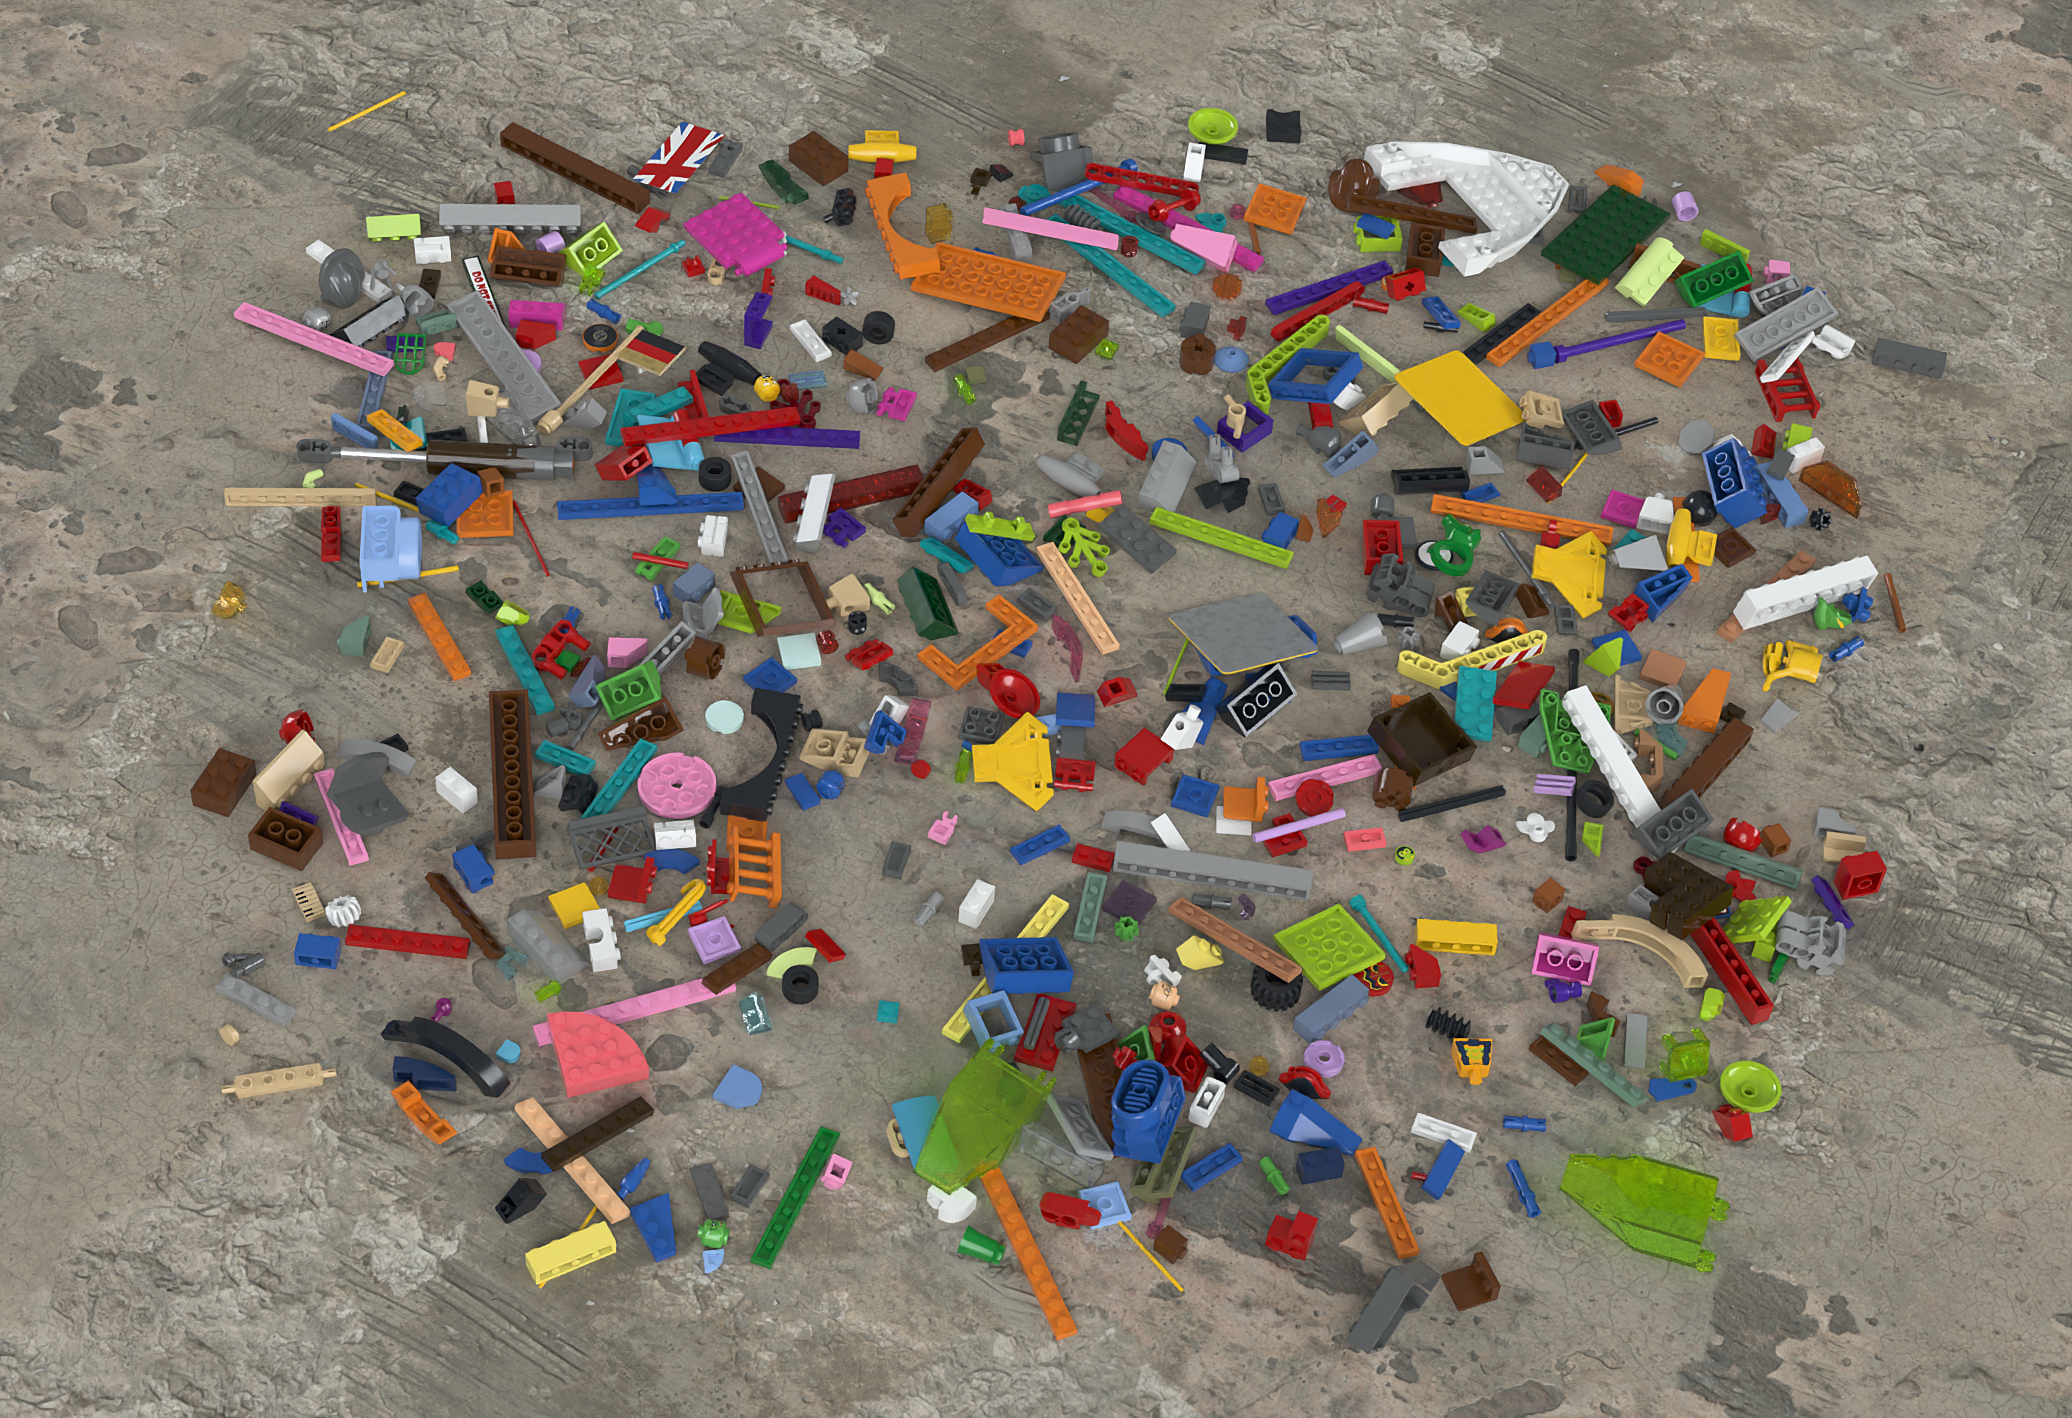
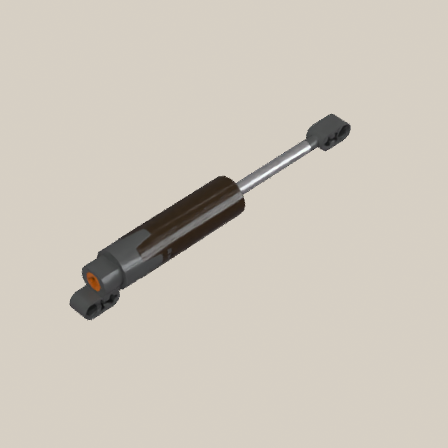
M562 437L558 440L557 446L430 440L427 445V451L410 452L405 450L332 447L329 441L320 439H302L296 445L300 461L305 463L325 464L331 462L333 458L426 462L427 472L432 475H440L453 463L477 476L478 471L495 467L503 478L554 481L555 477L573 478L575 461H588L593 456L592 442L585 437Z

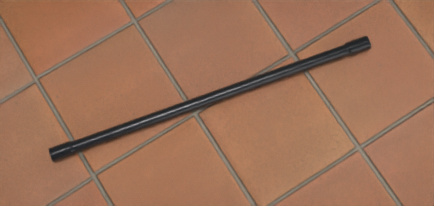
M1570 649L1568 651L1569 691L1578 688L1580 657L1578 649ZM1567 769V776L1575 777L1576 779L1572 796H1567L1565 859L1573 862L1577 859V804L1575 802L1577 771Z

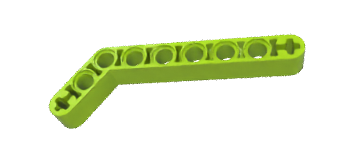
M1316 316L1247 371L1245 386L1250 402L1266 415L1269 413L1271 404L1267 383L1278 374L1300 348L1312 349L1328 336L1330 319L1327 316Z

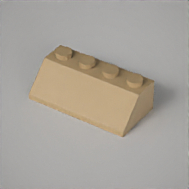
M1398 382L1381 385L1343 417L1339 424L1355 435L1364 430L1369 437H1372L1378 433L1377 430L1388 424V420L1398 416L1400 410L1410 405L1409 402L1414 398Z
M301 730L253 780L256 804L265 811L269 807L279 810L282 801L290 802L305 785L311 782L314 773L320 772L325 765L323 751L306 731Z

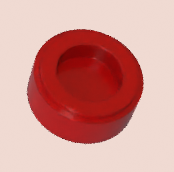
M917 759L911 765L912 773L920 779L927 778L931 772L930 765L924 760Z

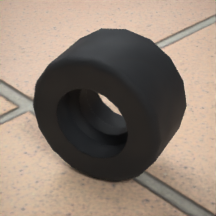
M874 311L867 314L862 328L864 338L873 344L879 345L891 341L895 330L893 317L883 311Z
M710 457L703 460L699 465V483L704 489L718 492L726 489L731 484V466L725 459Z
M795 965L785 971L782 978V992L789 1002L803 1005L810 1003L816 998L819 978L813 968L807 965ZM803 982L807 985L803 987H797L793 984Z

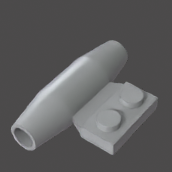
M1078 452L1068 458L1066 463L1045 454L1038 459L1037 467L1052 481L1079 497L1103 493L1094 482L1105 476L1106 470Z

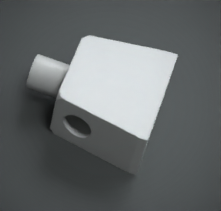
M1661 493L1655 494L1654 497H1647L1640 512L1636 528L1669 534V528L1674 518L1673 502L1665 500V496Z
M1190 705L1187 712L1177 713L1161 740L1175 750L1192 748L1203 725V721L1198 718L1201 709L1195 705Z

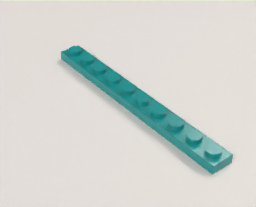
M1079 195L1057 203L1066 209L1070 205L1075 206L1079 204L1081 206L1080 209H1086L1085 213L1088 211L1091 213L1090 217L1096 216L1095 221L1097 219L1101 220V227L1195 275L1205 267L1206 260Z
M1057 213L1045 219L1071 225ZM1061 239L1162 318L1175 311L1176 305L1101 247Z

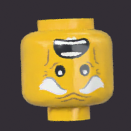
M764 375L755 381L754 391L762 401L770 402L778 397L780 386L772 376Z

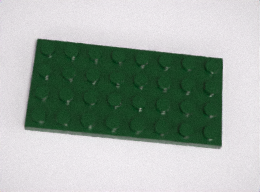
M1612 185L1542 250L1541 256L1600 285L1634 252L1637 243L1643 244L1670 218V213L1618 186Z

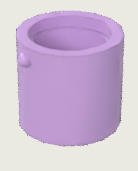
M1680 192L1672 199V205L1678 220L1689 221L1697 216L1699 210L1690 192Z
M550 230V233L536 239L535 246L537 251L559 254L558 252L565 247V242L557 231Z

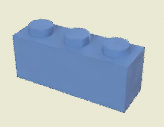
M962 491L925 520L924 533L941 543L946 539H950L955 532L960 530L962 524L966 522L965 517L967 514L978 515L979 503Z

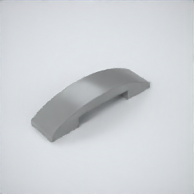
M363 739L343 740L335 754V757L351 760L366 753L383 752L389 757L387 766L390 767V772L408 777L416 764V759L396 748Z
M1131 811L1106 812L1101 829L1119 834L1121 829L1157 838V844L1166 846L1151 824L1157 818ZM1176 828V830L1181 836L1182 831Z

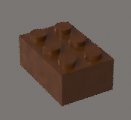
M815 131L789 145V162L823 187L848 172L849 156Z
M1411 222L1405 270L1416 267L1423 270L1424 275L1439 277L1443 252L1438 247L1439 242L1444 241L1445 227Z
M1080 305L1050 333L1049 349L1078 364L1108 336L1109 320Z
M219 748L190 790L193 805L229 817L257 775L255 760Z
M272 807L267 809L248 834L251 850L300 871H303L323 844L321 828Z

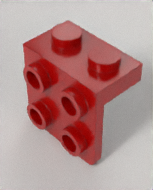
M712 839V846H708L707 886H711V894H730L727 893L729 858L717 857V840Z
M646 857L644 868L616 865L608 889V897L646 904L649 894H652L653 878H656L658 871L654 858Z

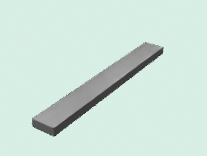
M749 451L731 454V460L770 566L771 562L782 561V565L789 564L786 551Z

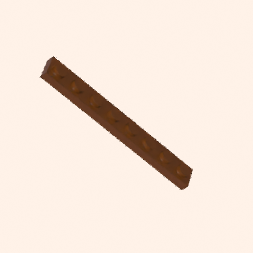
M1350 193L1346 197L1348 210L1355 212L1358 211L1419 224L1441 226L1449 230L1476 234L1478 230L1476 218Z
M1047 311L1041 322L1012 316L926 356L925 363L934 372H937L1049 320L1050 313Z

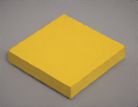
M585 882L548 896V901L564 929L583 923L582 912L600 909Z

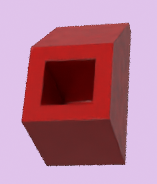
M1124 677L1105 681L1097 690L1104 708L1138 696L1131 679Z
M1410 944L1408 953H1405V962L1410 966L1409 978L1410 981L1414 982L1415 989L1439 987L1441 971L1438 959L1418 946Z
M1731 1104L1721 1105L1719 1109L1712 1110L1713 1116L1726 1139L1735 1142L1753 1137L1748 1112L1741 1110V1108H1735Z

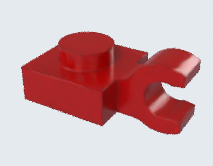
M1550 520L1547 533L1542 532L1541 546L1552 549L1559 548L1561 535L1555 534L1556 520Z

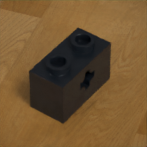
M836 316L822 327V340L847 356L850 350L857 351L863 346V333Z

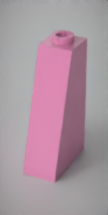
M1176 224L1175 230H1172L1170 236L1174 245L1206 260L1208 265L1228 274L1238 244L1234 235Z

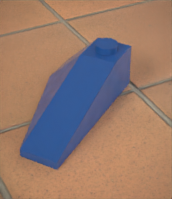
M651 463L636 474L640 506L677 503L676 490L660 467H655Z
M1294 1089L1290 1091L1283 1101L1270 1128L1271 1133L1286 1141L1293 1143L1295 1141L1307 1143V1146L1314 1147V1145L1326 1148L1339 1146L1342 1154L1353 1156L1363 1140L1311 1098Z

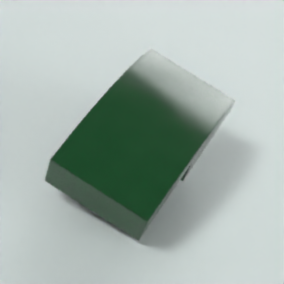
M482 580L466 588L465 593L488 614L501 608L504 603L494 590L490 591Z

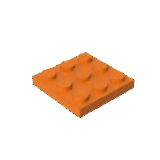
M1259 183L1243 220L1292 235L1306 204L1307 197Z
M1658 331L1636 359L1634 366L1681 388L1703 360L1705 352Z
M504 490L503 494L488 498L482 493L457 518V535L459 538L514 536L513 490Z

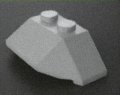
M1796 274L1752 290L1749 292V296L1756 310L1762 315L1767 316L1799 298L1803 288Z

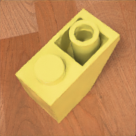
M1194 935L1176 948L1182 965L1193 970L1224 963L1221 955L1222 950L1218 945Z

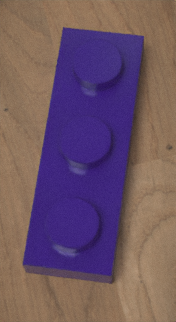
M1818 875L1811 880L1815 885L1814 890L1820 897L1822 896L1825 908L1834 915L1832 917L1833 921L1843 923L1845 928L1850 929L1855 924L1826 879Z

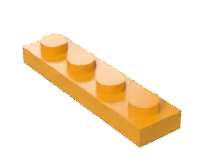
M383 409L366 415L368 423L406 452L414 451L416 448L423 446L420 437Z

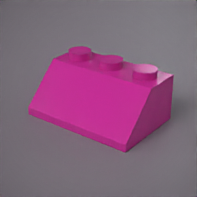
M510 300L508 311L509 328H518L520 320L554 324L557 331H563L566 303Z
M1539 932L1531 974L1569 982L1578 981L1580 984L1591 986L1599 944Z

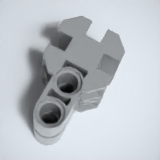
M1785 911L1777 921L1775 948L1783 954L1797 958L1800 968L1806 970L1810 965L1818 967L1815 971L1816 974L1821 976L1831 975L1836 971L1834 963L1840 966L1844 963L1846 929L1843 923L1837 921L1833 926L1824 924L1828 918L1822 915L1807 918L1791 911Z

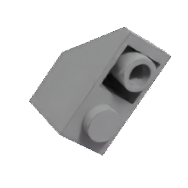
M591 398L580 402L574 408L570 407L565 413L566 417L563 424L592 430L602 424L607 411Z
M1486 446L1468 447L1465 464L1469 475L1504 473L1501 458Z

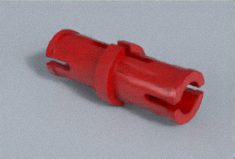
M1355 296L1353 307L1364 308L1369 312L1377 311L1387 314L1389 303L1376 301L1374 298L1368 299Z

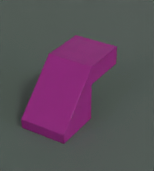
M1490 825L1484 827L1477 834L1467 829L1460 834L1468 849L1478 854L1506 845L1499 830Z

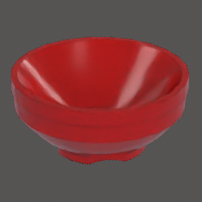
M1159 1012L1154 1015L1150 1022V1026L1163 1028L1162 1044L1164 1045L1169 1038L1186 1035V1022L1176 1012ZM1171 1018L1175 1023L1173 1025H1166L1163 1020Z

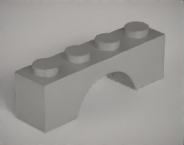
M1016 203L999 205L1000 211L1019 214ZM1000 227L1002 232L1007 233L1011 259L1031 264L1032 247L1027 233Z

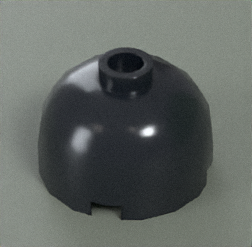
M1705 490L1691 492L1682 502L1683 508L1690 511L1691 522L1694 524L1698 522L1702 524L1701 526H1709L1718 515L1712 494Z

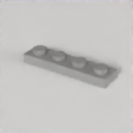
M230 973L216 986V992L281 1027H284L296 1014L295 1008Z

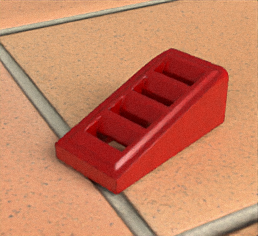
M814 275L806 281V295L838 306L841 304V291Z
M966 478L952 488L955 493L959 494L963 491L979 503V510L984 509L992 502L990 490Z
M1147 1026L1155 1061H1159L1163 1028Z

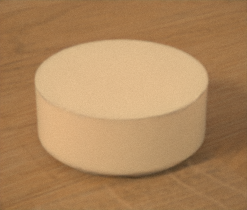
M226 1024L220 1028V1035L228 1045L232 1046L239 1041V1034L232 1025Z

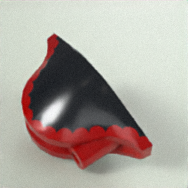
M1291 1066L1288 1068V1072L1281 1073L1278 1079L1290 1091L1294 1089L1311 1099L1330 1098L1331 1091L1324 1084L1321 1075L1310 1067Z

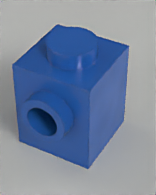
M1550 341L1530 345L1527 359L1534 369L1554 366L1557 353Z

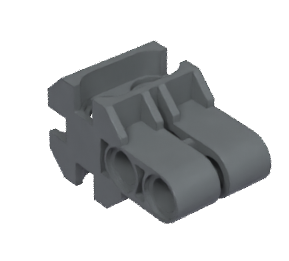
M1394 553L1383 554L1380 558V564L1376 563L1373 566L1366 590L1368 599L1374 603L1378 598L1386 601L1383 608L1387 610L1401 608L1416 617L1422 618L1427 616L1435 584L1417 574L1413 563L1406 561L1404 565L1396 562L1399 558L1398 555Z

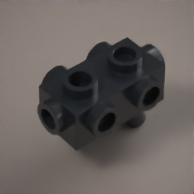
M850 188L837 190L833 209L831 210L832 213L823 217L825 223L834 220L839 227L850 225L853 222L852 217L854 216L855 204L857 202L853 190Z

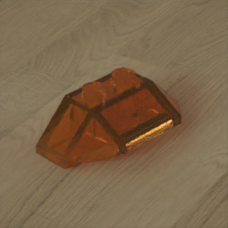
M1828 460L1802 468L1798 481L1857 519L1859 517L1862 500L1857 481L1854 477Z

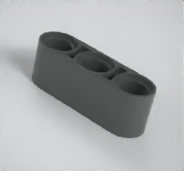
M789 902L757 931L754 941L768 951L773 952L806 922L808 913L793 902Z

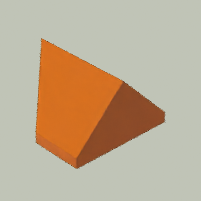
M495 228L487 262H493L497 246L525 248L513 232Z

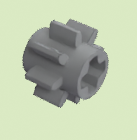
M1404 627L1403 631L1398 630L1396 643H1400L1403 649L1412 650L1414 646L1419 644L1420 633H1416L1413 627Z

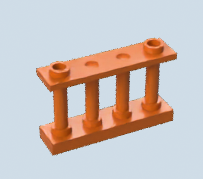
M734 826L732 832L728 833L726 844L729 845V882L727 893H730V901L734 902L738 892L764 896L768 899V907L776 909L782 898L780 833L773 832L769 840L762 841L738 837V826ZM738 845L765 849L767 856L739 853ZM739 861L763 864L765 867H768V871L765 873L739 869ZM739 877L764 880L768 883V887L765 889L740 885Z

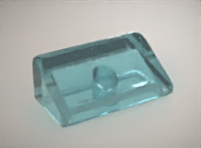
M754 992L739 1001L749 1035L773 1030L762 996Z

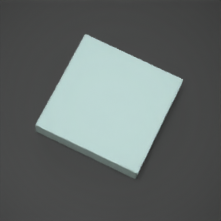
M815 633L777 638L782 665L785 669L821 666Z

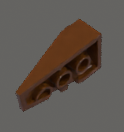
M662 694L660 700L629 713L597 734L606 751L636 745L640 738L648 742L667 740L684 731L667 697Z

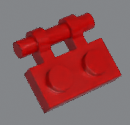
M878 639L864 642V645L859 648L851 649L844 656L846 661L852 660V664L864 671L881 661H885L893 656L894 653L893 648L883 641L879 642Z
M1057 757L1055 777L1063 778V780H1055L1054 787L1062 788L1065 791L1067 789H1074L1084 793L1085 791H1093V784L1086 783V781H1094L1096 761ZM1077 779L1080 780V782H1072L1068 780Z

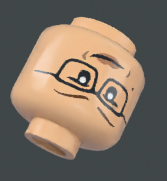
M1160 981L1158 984L1154 983L1149 999H1151L1153 1006L1168 1011L1172 1006L1176 1007L1180 996L1177 995L1178 990L1176 986Z

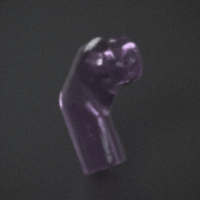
M1244 893L1238 898L1244 909L1240 912V916L1244 920H1248L1254 916L1256 907Z

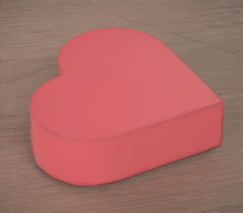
M438 342L434 345V353L437 356H444L449 361L454 358L455 343Z

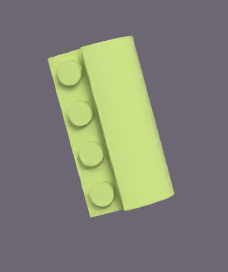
M1658 237L1614 288L1627 299L1630 296L1640 306L1644 307L1685 257L1672 247L1674 244L1671 241Z

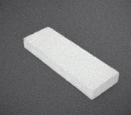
M805 319L790 325L791 332L815 362L832 356L830 349Z
M1417 1113L1411 1129V1133L1443 1144L1450 1139L1461 1149L1469 1153L1477 1135L1476 1132L1421 1113Z

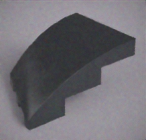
M1239 478L1237 481L1219 483L1218 480H1214L1195 487V490L1205 509L1222 502L1227 513L1244 506L1245 498L1248 494L1247 487L1251 482L1249 478Z

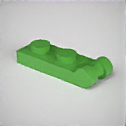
M664 536L651 550L649 555L671 559L680 550V543ZM641 561L635 573L640 576L644 575L646 579L654 581L659 571L665 565Z

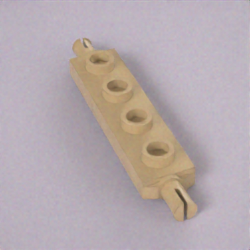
M320 1063L239 1075L235 1076L234 1084L221 1085L222 1095L235 1092L239 1099L321 1086L324 1083V1078L337 1077L336 1068L323 1070Z

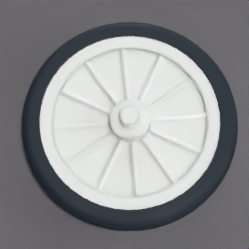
M1429 540L1418 545L1415 550L1417 562L1428 570L1440 571L1433 564L1430 553H1427L1428 547L1438 541ZM1440 550L1442 558L1452 564L1454 559L1453 552L1450 550Z

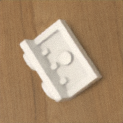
M1825 325L1821 334L1814 336L1812 343L1818 349L1830 352L1832 357L1842 359L1850 354L1855 339L1829 325Z

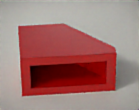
M520 320L516 332V343L520 348L534 350L556 340V325Z

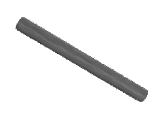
M1689 307L1606 312L1605 319L1606 322L1696 318L1706 316V308Z

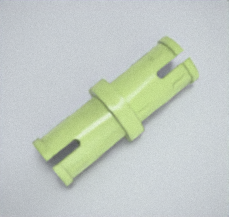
M870 583L865 584L864 586L869 591L865 588L864 590L870 596L871 602L875 606L878 605L886 614L892 613L887 607L894 610L895 605L885 598V594L881 591L878 592Z

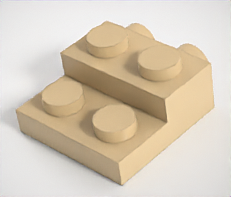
M1530 390L1521 397L1519 405L1524 410L1522 418L1526 420L1529 426L1540 429L1545 425L1559 429L1563 427L1564 421L1559 399Z

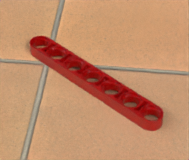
M1089 163L1084 171L1085 177L1090 180L1180 197L1182 190L1188 188L1199 192V186L1194 182L1101 164ZM1089 170H1094L1096 173H1090ZM1105 173H1110L1113 176L1109 177ZM1121 176H1126L1129 180H1125ZM1138 179H1143L1146 183H1141ZM1154 182H1159L1162 186H1157ZM1171 185H1175L1179 189H1173Z
M1358 281L1351 283L1279 323L1272 329L1270 336L1277 342L1288 338L1316 316H1327L1354 301L1355 296L1360 297L1364 293L1365 287Z

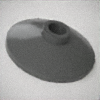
M1138 212L1135 218L1143 229L1154 234H1165L1166 228L1160 221H1153L1147 213Z

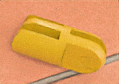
M1776 642V645L1774 643L1764 645L1762 662L1763 672L1766 677L1770 672L1779 671L1783 652V644L1781 642Z

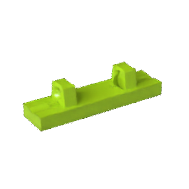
M988 511L983 516L967 514L965 517L970 532L1033 541L1036 537L1031 524L1025 523L1024 517L1017 516L1014 521L994 518L993 512Z

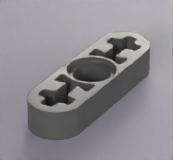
M948 562L938 564L937 571L955 605L967 604L965 590Z

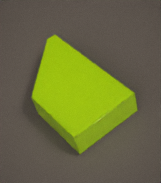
M1585 821L1582 841L1595 856L1599 857L1604 825Z

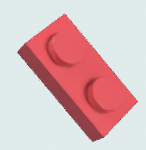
M1382 827L1345 831L1343 834L1348 852L1386 847L1387 842Z

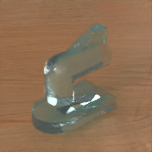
M506 946L504 951L507 954H504L497 962V967L503 971L506 980L509 981L516 975L517 970L508 963L514 959L525 967L529 957L517 953L509 946Z

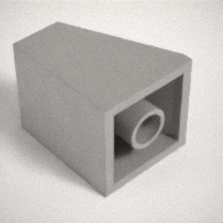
M1656 535L1608 551L1609 555L1607 558L1610 566H1614V569L1651 572L1668 570Z

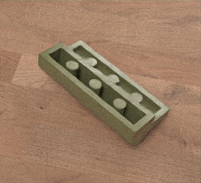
M1175 1125L1160 1164L1140 1161L1129 1188L1136 1197L1153 1204H1159L1161 1198H1173L1198 1133L1196 1127H1176Z

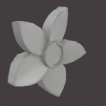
M849 286L846 288V293L841 292V297L845 298L843 306L849 303L856 306L857 300L855 298L859 295V292H852Z

